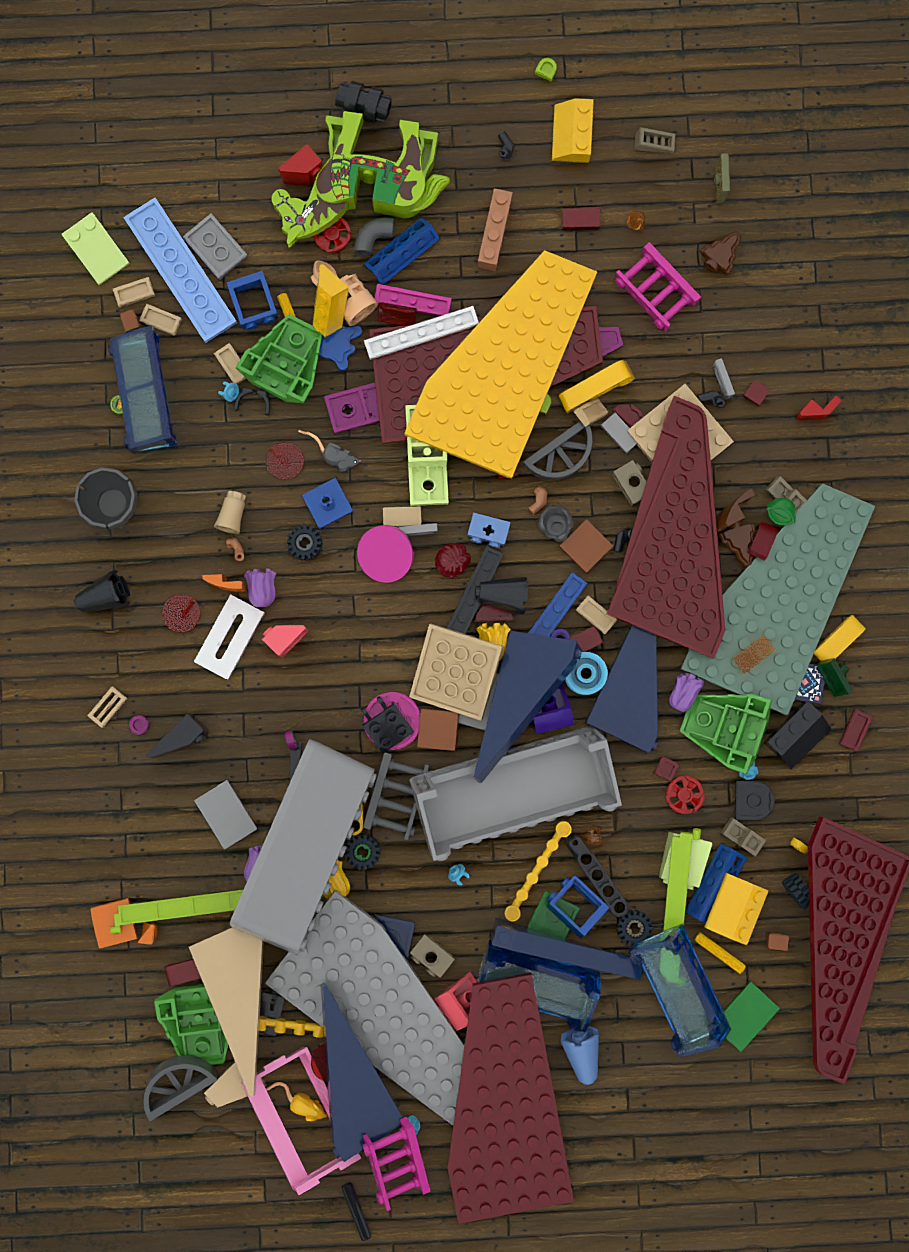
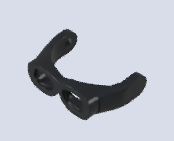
M241 388V392L236 398L235 411H238L240 400L244 396L258 394L266 401L265 415L269 416V392Z

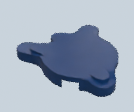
M342 326V328L327 337L322 335L319 356L334 361L341 371H345L348 368L347 358L356 351L355 346L350 344V341L362 335L361 327Z

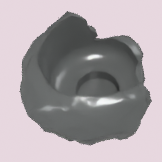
M550 505L541 514L538 527L547 538L563 542L567 539L570 530L573 528L572 516L567 508L559 505Z

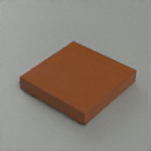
M586 519L559 547L587 573L613 545Z
M421 709L417 747L456 751L460 714L450 711Z

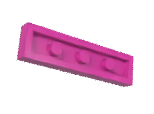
M377 284L374 298L378 305L438 317L449 314L452 298L381 284Z

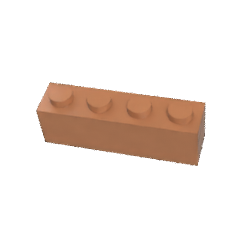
M494 188L478 258V268L492 271L497 269L513 192Z

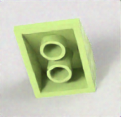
M90 213L62 233L64 239L98 285H101L130 264L93 213Z

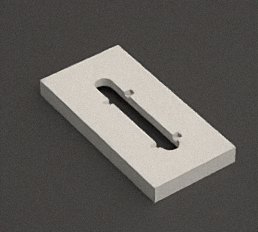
M230 594L194 662L229 680L265 613ZM242 614L243 621L221 659H217L216 653L236 616Z

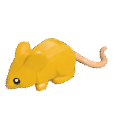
M276 1082L265 1088L268 1091L275 1086H283L290 1101V1110L298 1115L305 1116L306 1121H315L327 1117V1113L318 1100H312L304 1093H297L292 1097L289 1087L283 1082Z

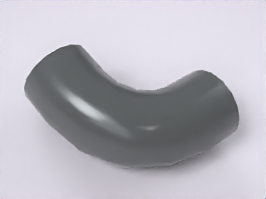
M377 218L364 224L357 234L354 253L360 256H371L376 239L380 237H394L395 218Z

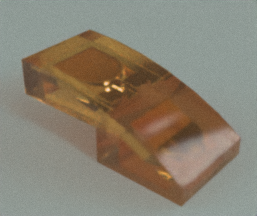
M762 635L732 659L745 674L776 649L766 636Z

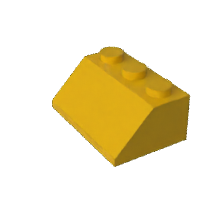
M571 99L554 106L552 161L589 163L594 99Z
M322 264L319 269L313 326L324 337H327L342 328L349 287Z
M726 873L704 927L747 945L768 890Z

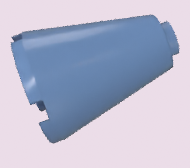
M584 1026V1030L578 1031V1027L565 1031L560 1038L561 1044L578 1081L584 1085L594 1083L598 1076V1029Z

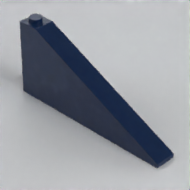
M631 625L611 666L606 683L601 688L585 723L646 753H650L651 750L654 751L658 744V740H656L658 736L656 635Z
M510 631L474 773V778L478 783H482L574 669L577 659H580L582 649L577 641Z
M495 918L490 936L494 946L639 980L645 960L552 935Z
M323 983L321 984L331 1141L334 1144V1147L331 1149L337 1159L341 1157L345 1162L363 1150L362 1145L365 1144L363 1135L367 1134L373 1143L401 1125L400 1119L403 1117L330 990Z

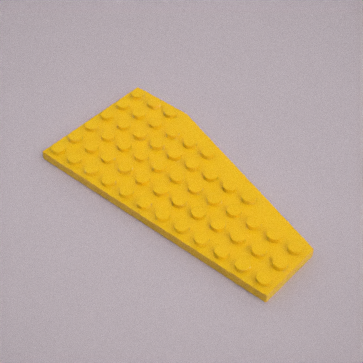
M544 250L427 380L404 435L512 479L597 271Z

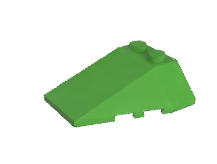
M288 314L271 329L272 331L265 337L260 338L258 343L251 349L249 348L244 352L236 366V370L253 385L286 402L303 404L313 388L322 334L314 326Z
M754 694L697 695L691 709L686 711L680 732L726 767L747 774L757 757L769 722L772 700Z
M204 984L175 987L154 1000L157 1020L165 1029L168 1039L170 1038L178 1056H195L207 1061L211 1065L225 1062L228 1043Z

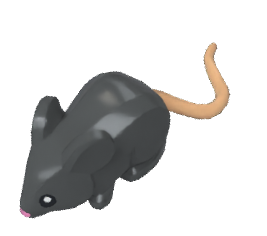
M298 430L302 434L313 437L319 444L326 463L338 467L339 471L345 472L360 463L361 460L351 456L350 451L346 449L343 451L340 446L331 442L324 448L317 436L310 432Z

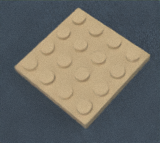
M686 384L627 430L638 447L652 462L666 413L672 398L677 396L700 406L704 410L707 417L711 460L734 442Z
M432 623L429 624L409 697L480 721L483 720L504 646Z

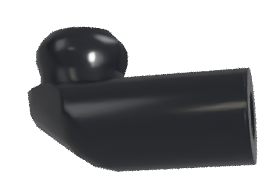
M503 131L498 135L499 140L503 144L499 155L506 160L512 156L514 143L507 133Z
M714 390L697 395L701 403L709 401L719 408L724 407L726 404L725 398Z
M626 528L616 534L614 552L622 553L624 543L630 540L631 528Z

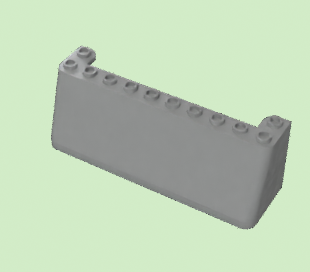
M592 726L510 748L482 783H478L474 778L478 758L420 774L409 780L428 849L434 861L446 860L451 854V848L459 849L464 844L479 843L482 839L488 837L496 838L505 832H517L522 827H534L539 822L554 821L557 819L556 817L563 815L571 816L577 811H588L597 805L605 809V811H613L618 806H622L607 739Z
M309 739L232 915L230 925L233 929L296 955H299L300 951L304 952L308 940L305 939L307 931L311 932L316 921L312 919L315 912L319 913L324 903L320 901L323 893L327 895L331 883L328 882L330 876H335L339 867L336 864L338 857H343L347 848L344 846L346 838L350 839L353 834L354 828L351 826L354 820L358 821L362 812L359 807L362 802L366 803L370 793L367 790L368 788H373L377 774L374 773L375 769Z

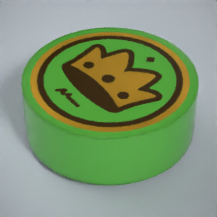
M117 395L112 398L110 407L115 414L124 415L130 410V402L125 396Z

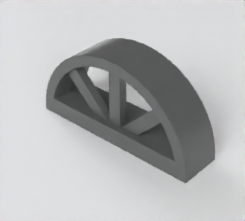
M579 421L523 461V466L534 476L545 480H562L574 475L583 467L592 448L590 425L585 427ZM584 431L586 444L569 442ZM561 447L585 450L582 459L574 466ZM555 451L569 468L568 470L552 473ZM548 456L546 471L535 467L537 463Z
M188 1055L172 1057L160 1063L149 1075L145 1086L144 1110L149 1121L217 1081L218 1071L207 1061ZM187 1069L184 1084L180 1083L173 1070ZM193 1070L201 1072L191 1079ZM166 1074L176 1089L154 1084L160 1077ZM150 1092L165 1094L151 1103Z

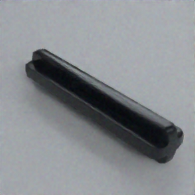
M345 1183L342 1185L343 1194L362 1241H366L371 1238V1232L352 1183Z

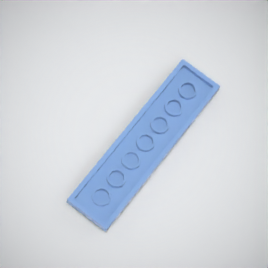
M156 198L123 217L205 343L237 324L230 310Z

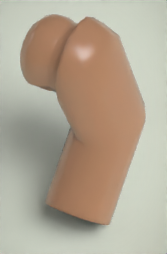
M541 486L535 488L536 501L528 507V510L533 515L547 504V491Z
M232 537V539L228 538L226 540L227 548H234L235 559L242 561L244 559V549L235 537Z

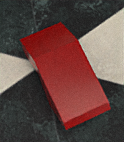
M835 396L824 409L811 400L796 418L798 420L826 418L842 400Z

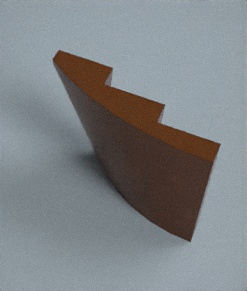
M752 488L727 505L716 516L717 533L745 518L739 505L755 496Z

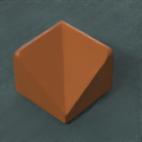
M133 309L120 314L125 331L129 336L142 332L138 315Z
M766 932V941L769 949L788 951V935Z

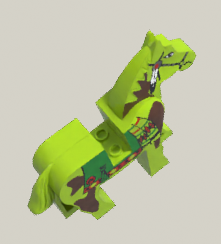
M344 111L343 118L326 115V126L330 133L328 142L330 158L317 174L309 199L302 201L298 198H290L288 192L283 189H278L272 194L274 209L283 219L282 231L288 236V247H292L298 239H305L324 231L336 223L347 210L356 209L361 180L367 184H374L375 182L372 198L374 212L399 218H411L430 206L450 183V178L443 175L433 174L428 178L431 170L434 168L438 133L419 130L418 122L400 120L399 129L404 146L400 158L395 163L375 156L353 155L363 124V114Z

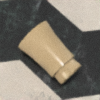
M236 491L227 492L219 517L214 525L216 529L232 534H240L246 496Z

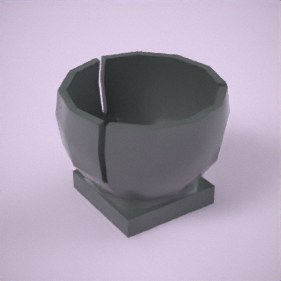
M103 467L88 472L78 483L84 490L76 486L74 501L79 515L94 528L113 530L120 527L124 529L125 524L136 513L139 494H137L132 479L120 470Z

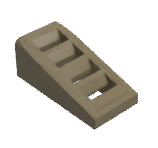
M642 127L636 131L634 150L674 153L675 134ZM665 139H668L667 146H665Z

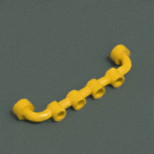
M561 821L556 825L554 836L547 841L543 854L537 857V864L532 872L526 875V882L521 889L517 890L514 902L505 909V917L509 921L519 919V907L528 898V892L532 885L537 883L541 870L548 865V859L552 852L557 850L560 839L570 835L572 829L568 822Z
M260 1016L259 1031H265L266 1026L274 1027V1032L285 1033L286 1028L294 1029L293 1033L295 1035H305L306 1030L313 1031L314 1037H324V1028L317 1022L289 1021L284 1018L271 1019L265 1016Z

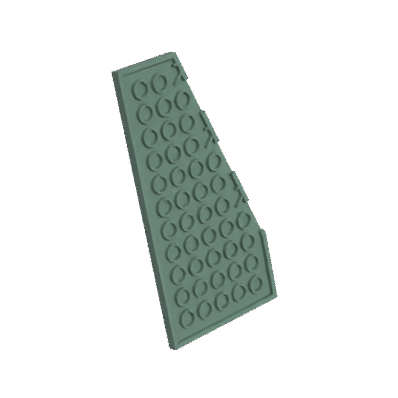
M822 483L796 512L795 523L784 525L777 533L767 559L764 561L756 557L752 564L741 573L722 595L725 633L715 658L711 659L689 649L680 670L693 674L737 695L754 694L772 700L771 709L787 716L875 506Z

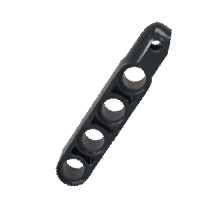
M570 833L565 838L568 849L606 905L610 907V911L615 916H624L628 912L627 902L595 855L587 849L579 837ZM574 840L577 841L575 845L572 844ZM584 853H588L591 856V860L587 864L581 862V856ZM596 869L602 872V876L598 880L592 878V872ZM605 886L612 887L613 892L611 895L605 896L603 894ZM617 902H622L624 905L623 910L620 912L614 910V905Z

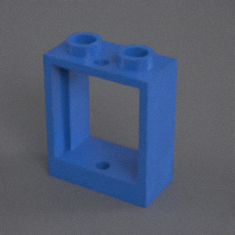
M263 271L227 282L243 330H252L257 328L259 324H270L279 318ZM262 285L271 310L244 319L236 293Z
M574 875L571 879L567 877L561 883L562 889L558 893L554 891L547 899L549 903L546 907L581 939L610 907ZM571 886L596 908L581 927L577 926L555 905Z

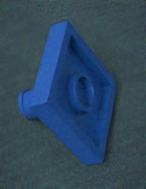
M336 478L302 495L319 529L353 513Z

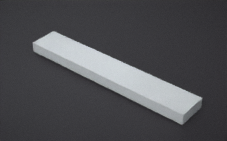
M471 306L364 340L371 360L475 327L479 322L474 307Z

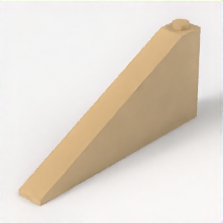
M230 928L190 946L189 949L249 1097H252L256 1091L264 941Z

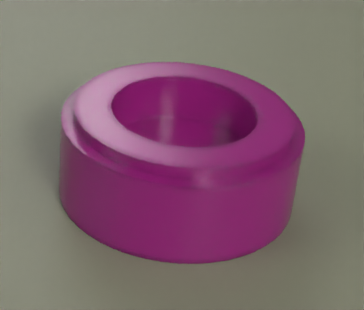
M140 715L134 716L129 723L130 730L137 735L145 734L150 727L149 720Z
M292 730L285 732L284 735L289 749H297V742Z

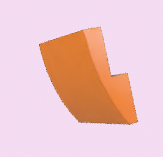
M222 574L202 575L203 580L219 589L240 593L247 592V585L242 581L227 582V578Z
M129 898L91 907V916L99 949L138 938L135 924L121 925V933L111 934L110 927L115 926L114 914L119 913L118 906L130 904Z

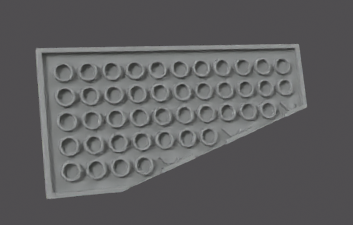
M335 890L313 919L316 922L312 931H307L305 939L308 940L304 952L300 951L299 955L288 952L265 984L323 1027L321 984L325 983L372 1065L453 1125L464 1043L421 983L420 978L407 959L394 944L384 926Z

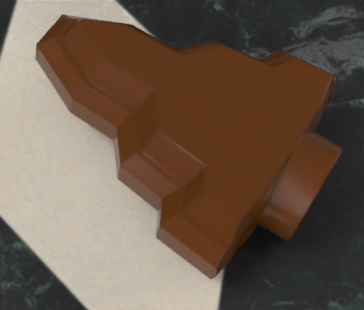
M735 231L726 235L723 240H715L711 245L706 244L699 251L706 260L704 262L705 267L713 273L720 271L723 274L729 275L734 267L735 250L740 244L741 234Z
M741 520L727 527L728 530L719 533L718 537L722 544H726L729 551L735 553L737 560L744 567H748L753 561V555L748 553V550L754 539L756 528L755 523L743 525Z

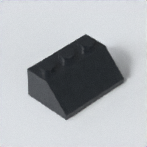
M805 701L764 743L792 770L832 728L823 715L809 701Z

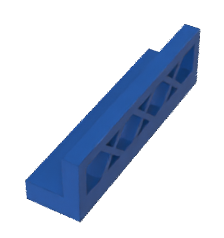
M421 217L367 260L364 265L373 273L378 283L384 285L440 238L433 226Z
M720 843L701 880L700 886L697 888L685 912L706 923L707 919L705 917L708 911L712 909L725 874L728 873L737 877L747 857ZM736 857H739L736 865L733 866Z

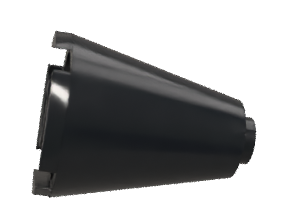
M117 570L110 571L75 596V607L81 612H90L129 606L130 601L127 602V597L130 596V591L124 577L118 576L116 574L118 573Z
M527 577L480 582L479 586L475 587V597H478L479 602L518 615H524L526 608H522V606L527 602L528 598Z

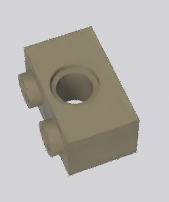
M633 460L612 473L614 480L631 507L641 501L647 481L642 476L643 470L638 463L635 464ZM635 478L639 485L632 487L629 484V479Z
M426 933L422 935L410 950V954H412L411 959L419 965L423 963L427 967L426 971L433 977L437 975L441 978L455 960L451 953ZM434 952L437 958L435 961H428L426 954Z

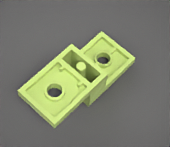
M416 405L405 406L406 427L409 424V421L412 417ZM407 437L410 506L448 504L447 453ZM426 481H430L434 484V488L427 491L423 488V484Z

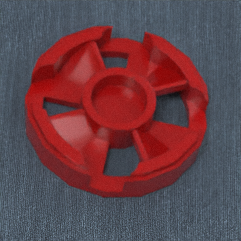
M341 217L335 223V226L332 225L322 231L325 235L319 237L318 234L314 235V240L322 251L338 253L348 246L351 239V230L348 223ZM347 230V238L341 237L340 231ZM330 242H335L336 247L334 249H329Z
M679 776L673 779L666 789V801L669 807L680 814H690L697 811L704 801V791L701 783L690 776ZM682 780V788L678 787L677 781ZM697 786L699 793H693L692 789ZM677 796L679 801L673 805L670 797ZM691 801L695 807L687 810L686 803Z

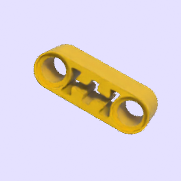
M850 615L816 647L814 655L820 661L836 659L866 628L853 615Z

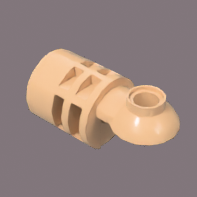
M318 260L314 263V274L311 276L316 286L320 265L322 264L337 276L335 269L331 265ZM356 274L346 275L340 279L349 287L344 319L349 326L364 320L378 306L376 300L365 289L364 284L359 281Z

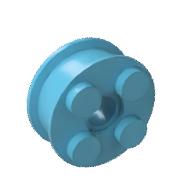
M582 652L581 658L577 659L576 666L566 677L565 682L577 694H593L599 691L606 683L608 676L606 664L598 655L591 652ZM583 668L590 670L591 676L589 679L582 678L580 673Z

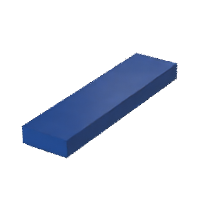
M572 572L531 628L529 634L550 636L585 588L587 582Z

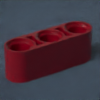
M193 958L164 967L169 986L201 978Z

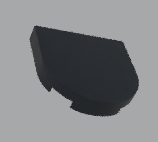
M735 781V819L761 820L769 815L775 804L774 794L770 788L762 782Z

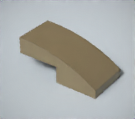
M777 476L765 489L774 499L786 498L792 501L796 507V512L807 501L781 476Z
M732 817L721 831V834L755 857L766 842L761 836Z

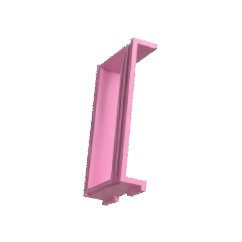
M301 1047L286 1057L283 1055L263 1066L264 1069L256 1073V1091L254 1096L249 1097L243 1080L240 1081L292 1189L298 1195L319 1184L318 1179L338 1167L341 1171L361 1159L359 1153L345 1162L341 1157L335 1158L307 1175L265 1089L261 1077L299 1056L330 1119L328 1089L307 1047Z

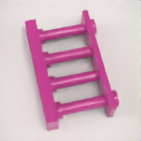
M649 242L643 248V258L624 275L618 270L614 278L616 279V284L620 288H624L654 319V324L660 330L663 329L666 332L671 325L668 320L686 304H691L694 307L699 302L701 296ZM647 263H652L656 267V271L636 288L629 280ZM660 277H665L669 281V285L649 302L642 293ZM673 290H677L682 295L681 299L662 316L655 307Z
M407 1117L400 1119L401 1128L398 1132L372 1143L367 1134L363 1135L365 1144L362 1147L365 1155L369 1156L378 1189L376 1198L380 1205L383 1204L387 1211L391 1210L388 1199L414 1187L416 1189L419 1188L423 1195L431 1192L414 1126ZM400 1139L405 1140L406 1144L403 1145V1148L377 1159L375 1150ZM405 1155L409 1156L408 1164L381 1175L379 1167ZM410 1171L414 1173L412 1180L388 1191L385 1190V1182Z

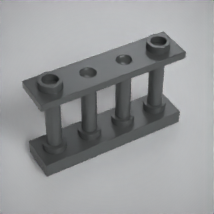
M384 752L363 828L371 829L372 826L376 827V825L406 833L404 840H408L409 836L413 837L416 826L412 824L417 810L416 803L411 807L384 799L381 793L383 788H391L413 795L411 786L389 780L386 777L388 770L392 771V769L417 776L432 771L428 769L429 765L425 764L424 770L395 762V759H392V754ZM383 806L411 814L408 826L379 818V815H376L377 807L381 808Z

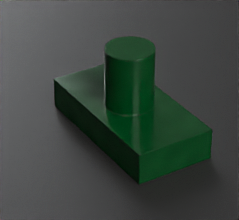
M835 658L819 661L816 666L833 696L850 694L852 688L844 676L849 671L848 666L844 663L838 665Z

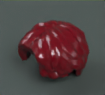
M460 543L442 546L435 557L437 571L446 578H455L462 575L471 561V555L466 553L465 546Z

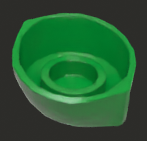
M776 498L767 504V515L775 524L788 525L796 521V507L789 499Z

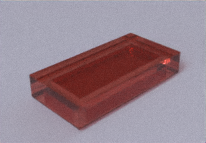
M379 302L377 321L402 326L414 325L417 308Z

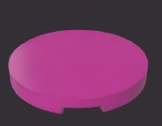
M381 525L370 529L362 536L358 544L357 557L361 568L370 578L379 582L389 583L399 580L409 572L414 561V551L408 536L401 529L391 525Z
M397 692L383 693L379 696L388 707L394 703L414 731L389 750L401 749L412 743L419 733L420 711L415 702L404 694ZM375 697L367 706L366 711L373 719L383 712L384 709L377 700V697ZM364 715V723H365V722H367L368 720H367V718H366L365 715Z

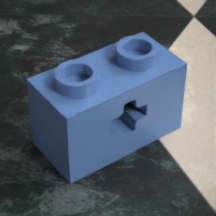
M473 512L467 537L471 538L470 541L481 544L484 541L494 548L504 547L511 522ZM490 527L494 534L490 533L489 536H486V532L483 530H487Z

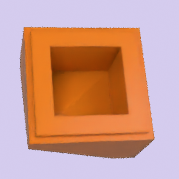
M144 922L142 937L138 943L151 945L155 943L158 924Z

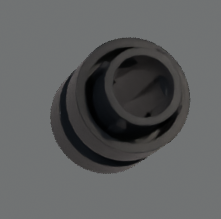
M351 81L350 84L341 83L335 100V106L338 109H342L343 112L363 114L364 121L374 124L377 120L385 122L388 119L392 105V98L385 95L383 89L372 86L370 91L364 90V84L356 81Z

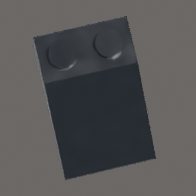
M186 714L145 756L147 758H157L198 743L201 744L207 739L209 730L193 714Z

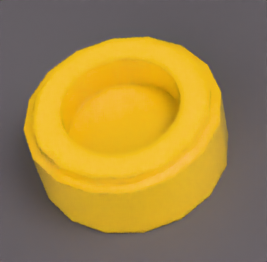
M796 838L791 840L790 845L803 854H807L808 846Z

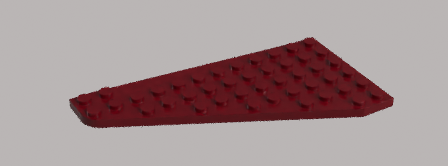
M674 396L664 419L614 595L606 615L714 659L725 633V618L707 417L700 406Z
M819 816L808 843L813 1064L819 1074L845 1084L857 1051V1046L855 1045L894 911L909 873V856Z

